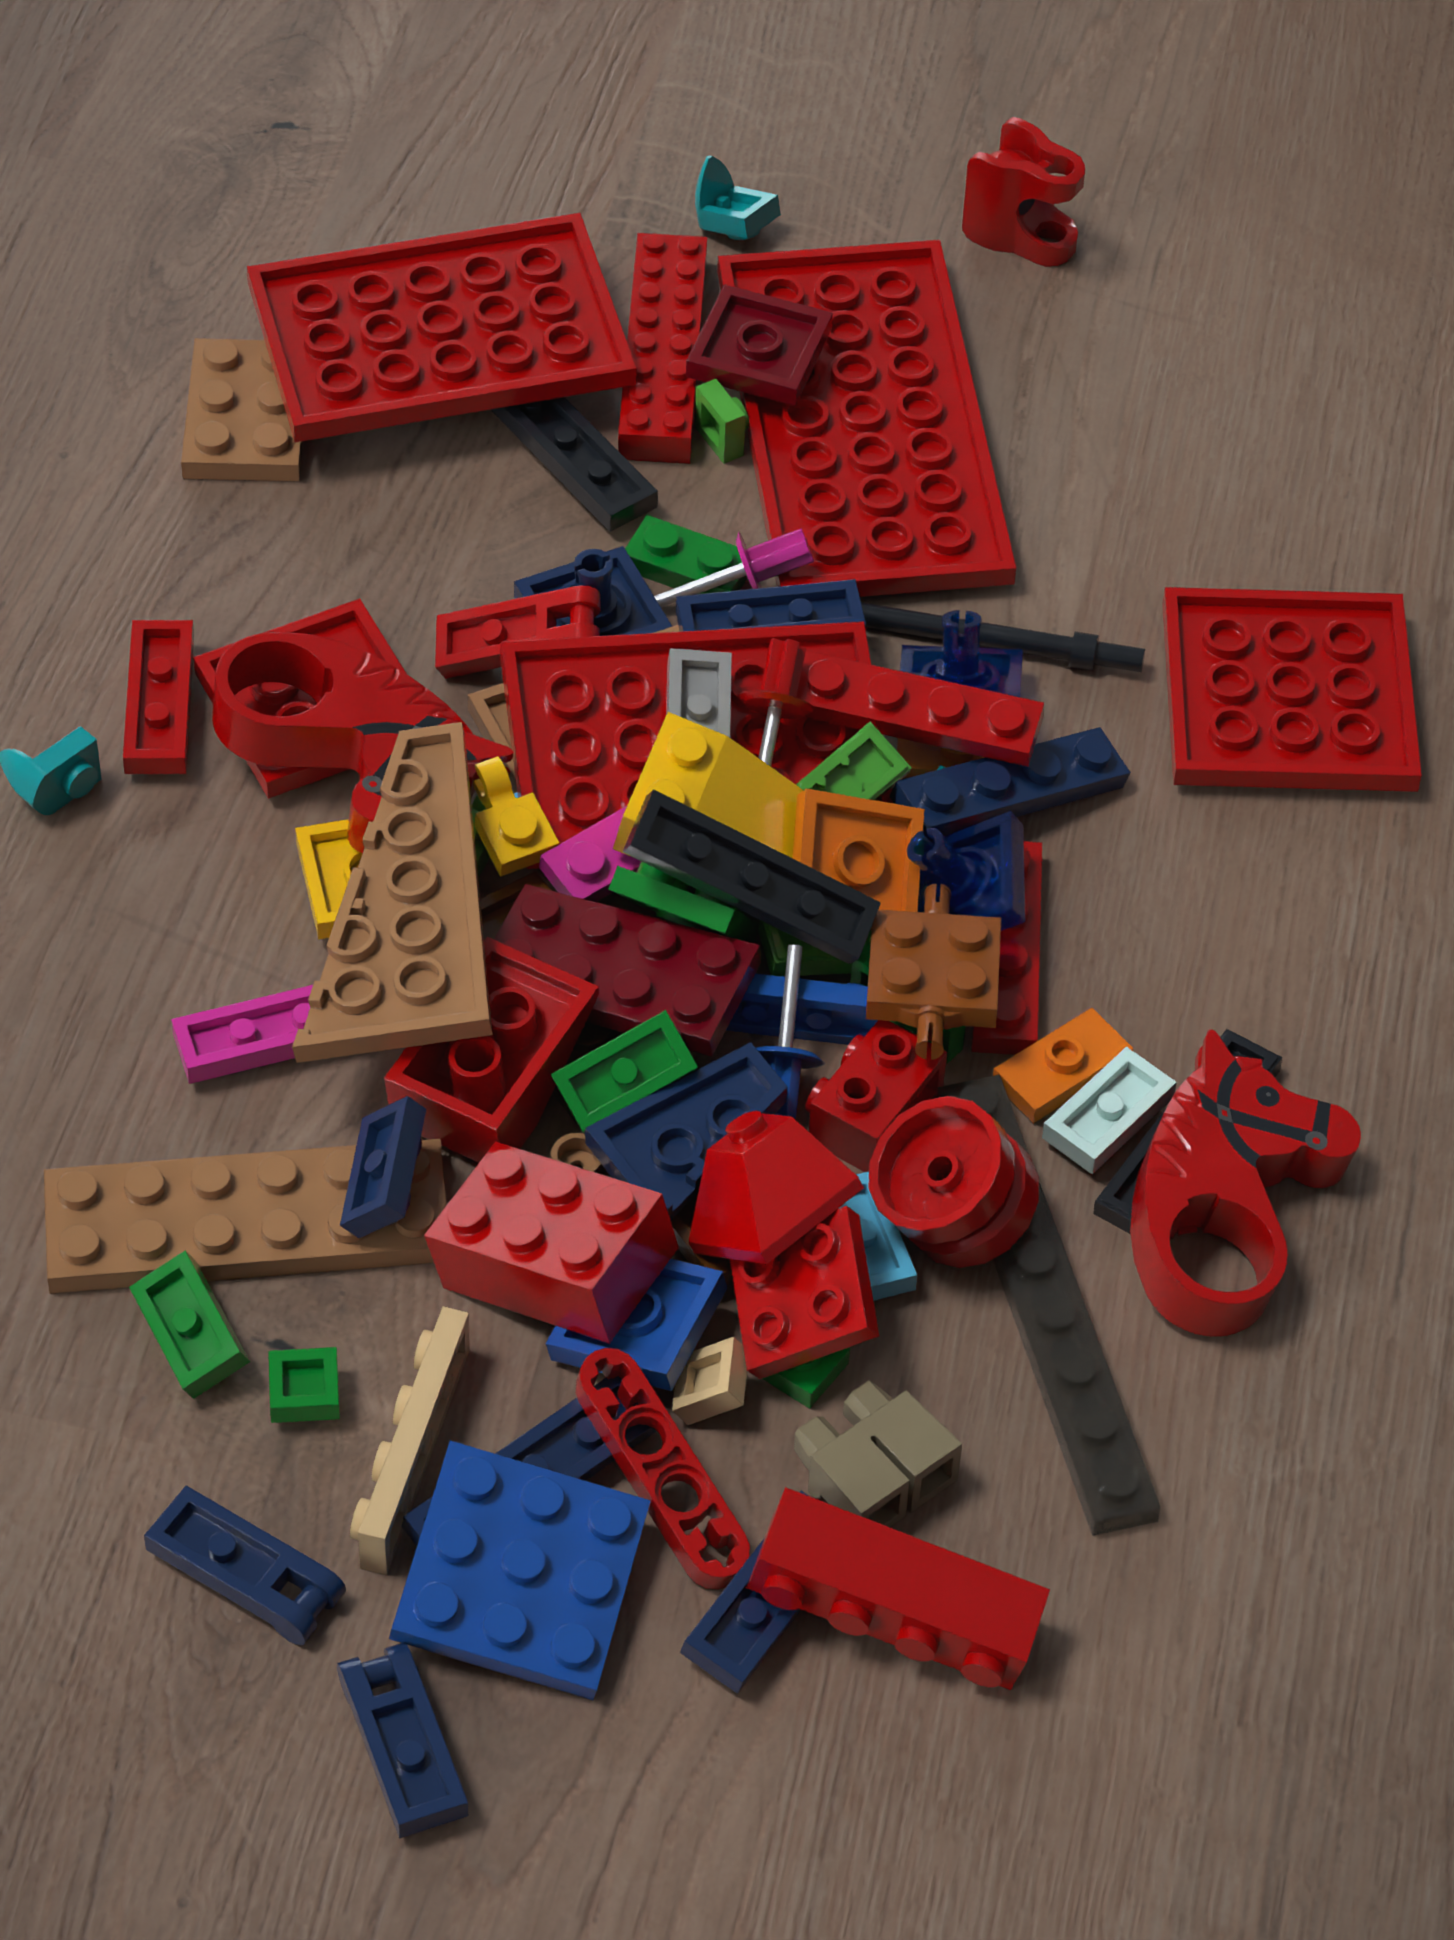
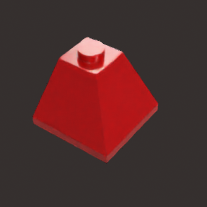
M751 1111L731 1121L725 1129L727 1135L707 1149L688 1243L695 1254L768 1264L864 1189L859 1177L792 1116Z

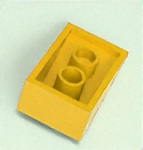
M668 712L623 814L613 849L626 854L623 852V849L646 795L654 789L793 858L797 795L803 789L728 736Z

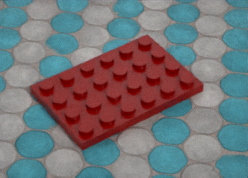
M580 212L247 266L248 286L295 443L636 385L637 368Z
M864 621L501 642L500 661L511 747L514 751L513 762L518 798L532 792L534 793L559 844L626 807L666 717L667 661L670 648L732 653L730 738L759 758L767 715L749 709L739 699L738 695L743 691L761 689L770 640L774 638L782 641L791 639L798 641L799 646L806 647L807 651L871 664ZM806 717L799 719L781 718L771 767L794 784H797L860 729ZM893 788L888 790L877 801L893 803L890 798ZM539 863L528 866L527 869H540Z

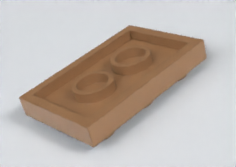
M195 338L181 459L183 479L300 482L303 441L294 442L265 340Z

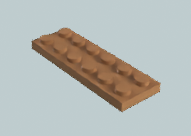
M440 1139L422 1140V1147L416 1159L410 1189L411 1202L405 1217L394 1224L387 1225L361 1238H357L340 1226L356 1145L44 1169L46 1259L49 1294L128 1288L185 1250L196 1260L207 1281L434 1263L424 1234L447 1206Z

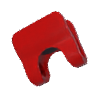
M1017 117L1008 119L1001 128L999 151L991 154L978 152L968 161L962 231L965 236L984 248L1014 253L1045 267L1058 266L1067 262L1076 253L1078 230L1074 220L1058 210L1054 204L1072 200L1084 187L1086 169L1082 158L1075 152L1050 141L1035 125ZM1051 173H1060V174H1064V175H1066V176H1059V177H1058V176H1054V175H1050V174H1051ZM1037 234L1044 238L1058 240L1059 242L1043 241L1041 238L1037 236Z

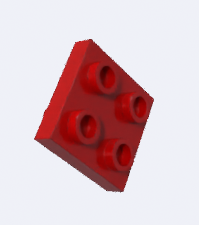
M848 1206L834 1211L768 1264L730 1259L746 1368L749 1373L758 1379L879 1337L859 1214Z

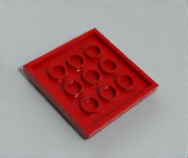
M1165 587L1162 606L1173 785L1418 792L1422 774L1403 594Z

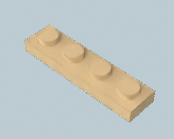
M442 1306L434 1331L424 1329L419 1338L414 1358V1369L419 1371L413 1387L403 1385L399 1391L393 1414V1424L398 1425L392 1443L382 1441L378 1447L372 1469V1481L377 1482L370 1500L360 1498L354 1511L350 1538L359 1541L360 1569L384 1575L388 1574L404 1531L401 1527L403 1517L412 1509L470 1351L468 1312Z

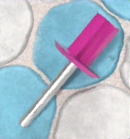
M802 528L751 548H747L741 533L738 532L736 545L742 563L655 595L654 597L662 608L675 603L676 596L696 595L746 575L752 589L762 588L760 582L814 562Z

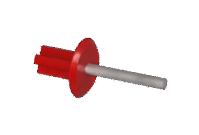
M774 638L770 640L761 689L743 691L738 695L739 699L749 709L767 715L759 759L770 767L780 719H799L815 711L810 703L797 698L806 647L799 646L798 641L791 639L782 641Z

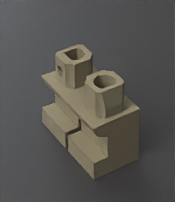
M869 1380L851 1392L844 1401L843 1415L853 1425L847 1431L840 1435L823 1416H816L799 1427L795 1432L794 1451L809 1470L808 1492L815 1498L823 1497L828 1504L888 1527L893 1526L906 1517V1508L912 1513L958 1481L962 1443L907 1390L893 1399Z

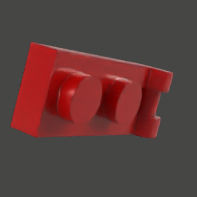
M573 586L437 615L435 668L445 679L500 668V648L503 641L600 636L599 628L594 625V617L599 615L601 610L600 592L590 586ZM570 617V624L557 626V619Z

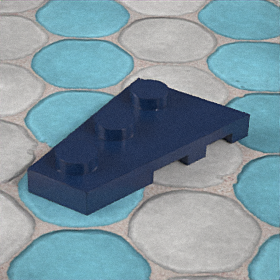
M750 1042L586 1127L585 1144L612 1178L662 1193L670 1220L672 1221L698 1194L707 1149L727 1135L725 1131L727 1125L737 1117L751 1111L775 1114L787 1101V1085Z

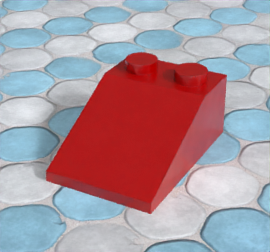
M489 937L484 940L493 1035L406 1047L384 1077L388 1105L409 1096L426 1108L422 1137L440 1139L442 1146L478 1163L495 1141L521 1149L536 1128L554 1091L556 1084L551 1074L565 1067L599 996V986Z

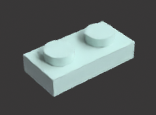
M1125 1047L1044 1122L1042 1139L1093 1174L1170 1102L1175 1093L1177 1082L1131 1049Z

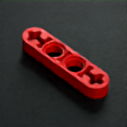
M603 1348L594 1351L585 1358L576 1380L575 1393L580 1405L638 1497L651 1500L648 1513L687 1575L696 1584L706 1589L719 1590L726 1588L749 1558L750 1544L745 1532L635 1360L629 1354L619 1349ZM600 1371L608 1379L617 1376L622 1379L618 1390V1398L626 1411L617 1420L612 1418L616 1416L620 1403L612 1390L608 1387L597 1390L594 1387ZM635 1402L640 1404L632 1407ZM638 1424L648 1425L660 1434L663 1441L662 1448L650 1455L639 1454L628 1446L625 1432L631 1426ZM673 1481L685 1482L696 1491L699 1498L698 1506L687 1512L675 1511L664 1503L661 1496V1488ZM706 1516L712 1518L708 1521L704 1530V1534L715 1549L727 1546L731 1550L725 1563L726 1567H723L717 1559L705 1562L702 1558L707 1542L697 1525ZM693 1529L689 1535L684 1533V1531Z

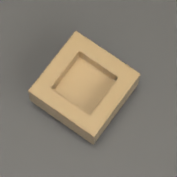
M735 1337L695 1350L690 1356L675 1384L672 1411L687 1425L744 1406L747 1368L743 1345Z

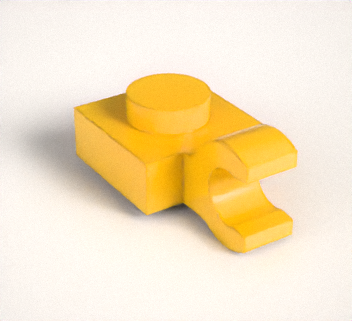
M498 756L475 764V770L480 779L475 780L473 785L486 810L475 814L474 826L500 877L539 863L541 855L558 846L559 841L534 793L515 798L507 770Z

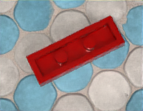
M132 620L123 746L124 774L187 773L194 652L193 620Z

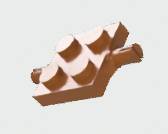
M936 884L929 885L925 889L924 913L878 910L871 931L866 1019L898 1021L912 1027H917L916 1054L926 1059L928 1040H931V1060L939 1058L943 1054L944 1029L960 1026L996 1028L1001 918L950 914L952 894L949 887L943 884L940 887L939 902H936Z

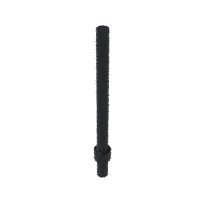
M861 602L867 628L1068 660L1069 667L1092 671L1094 665L1142 672L1146 649L1099 641V635L1075 631L1074 636L1070 637Z

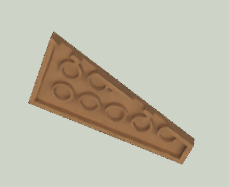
M462 722L399 731L380 787L382 798L374 821L368 822L363 837L364 851L359 866L352 869L326 946L328 957L320 981H314L308 999L310 1010L304 1028H298L292 1046L296 1063L493 1035L466 739Z

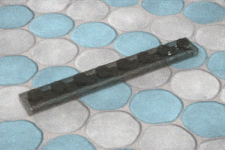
M1000 1075L937 1088V1098L952 1096L975 1102L1005 1129L1006 1133L1017 1141L1029 1154ZM1039 1182V1203L1028 1229L1008 1251L993 1259L994 1265L1092 1536L1158 1522L1161 1506Z

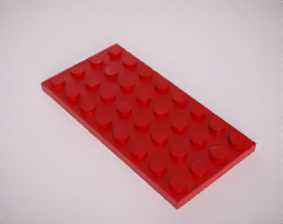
M927 240L718 256L717 274L720 290L725 284L833 313L832 330L796 406L740 391L741 401L749 420L747 432L768 541L802 528L814 559L812 563L775 576L776 586L856 579L859 597L1014 585L1016 564L941 241Z

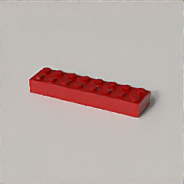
M637 233L627 343L637 368L636 385L626 386L622 389L618 431V451L627 460L690 464L697 380L686 377V360L701 332L707 265V237Z

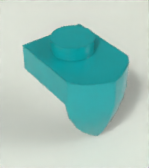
M706 156L698 176L695 191V208L698 225L701 229L726 234L734 240H745L758 235L762 228L781 215L777 194L734 186L731 174L726 166L714 156Z
M81 726L33 759L16 749L8 748L0 752L1 767L14 791L43 815H51L73 799L83 797L96 783L102 780L97 739Z

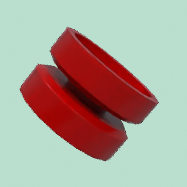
M945 1096L924 1100L901 1113L879 1137L869 1161L868 1188L877 1210L934 1262L956 1268L985 1264L1008 1251L1028 1229L1039 1203V1175L1030 1155L1017 1141L1006 1133L1005 1129L975 1102L966 1099Z

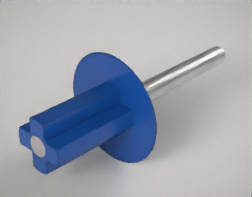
M788 945L778 1046H763L756 1049L787 1085V1101L774 1115L792 1116L796 1120L801 1069L818 1068L825 1063L812 1052L793 1048L803 947L800 945Z

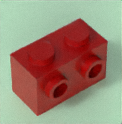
M878 1020L866 1036L858 1034L852 1039L843 1054L839 1069L830 1079L822 1077L815 1084L809 1094L805 1107L806 1111L810 1113L809 1132L836 1157L863 1172L869 1171V1161L879 1137L896 1117L924 1100L938 1098L944 1086L947 1052L943 1051L939 1058L931 1060L932 1044L928 1042L927 1058L919 1057L915 1051L917 1036L890 1021Z

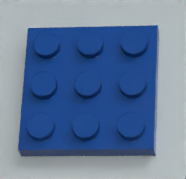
M450 1440L389 1639L400 1643L406 1642L407 1645L593 1700L599 1685L651 1500Z

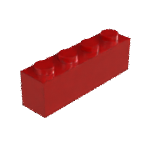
M785 1487L772 1516L746 1587L760 1593L767 1602L778 1608L804 1610L827 1619L835 1629L854 1636L866 1634L894 1645L899 1653L910 1659L923 1662L933 1660L961 1671L967 1680L984 1687L1000 1686L1010 1691L1027 1663L1050 1589L787 1487Z

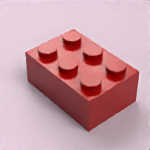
M496 1141L424 1234L444 1289L609 1344L679 1248L662 1193Z

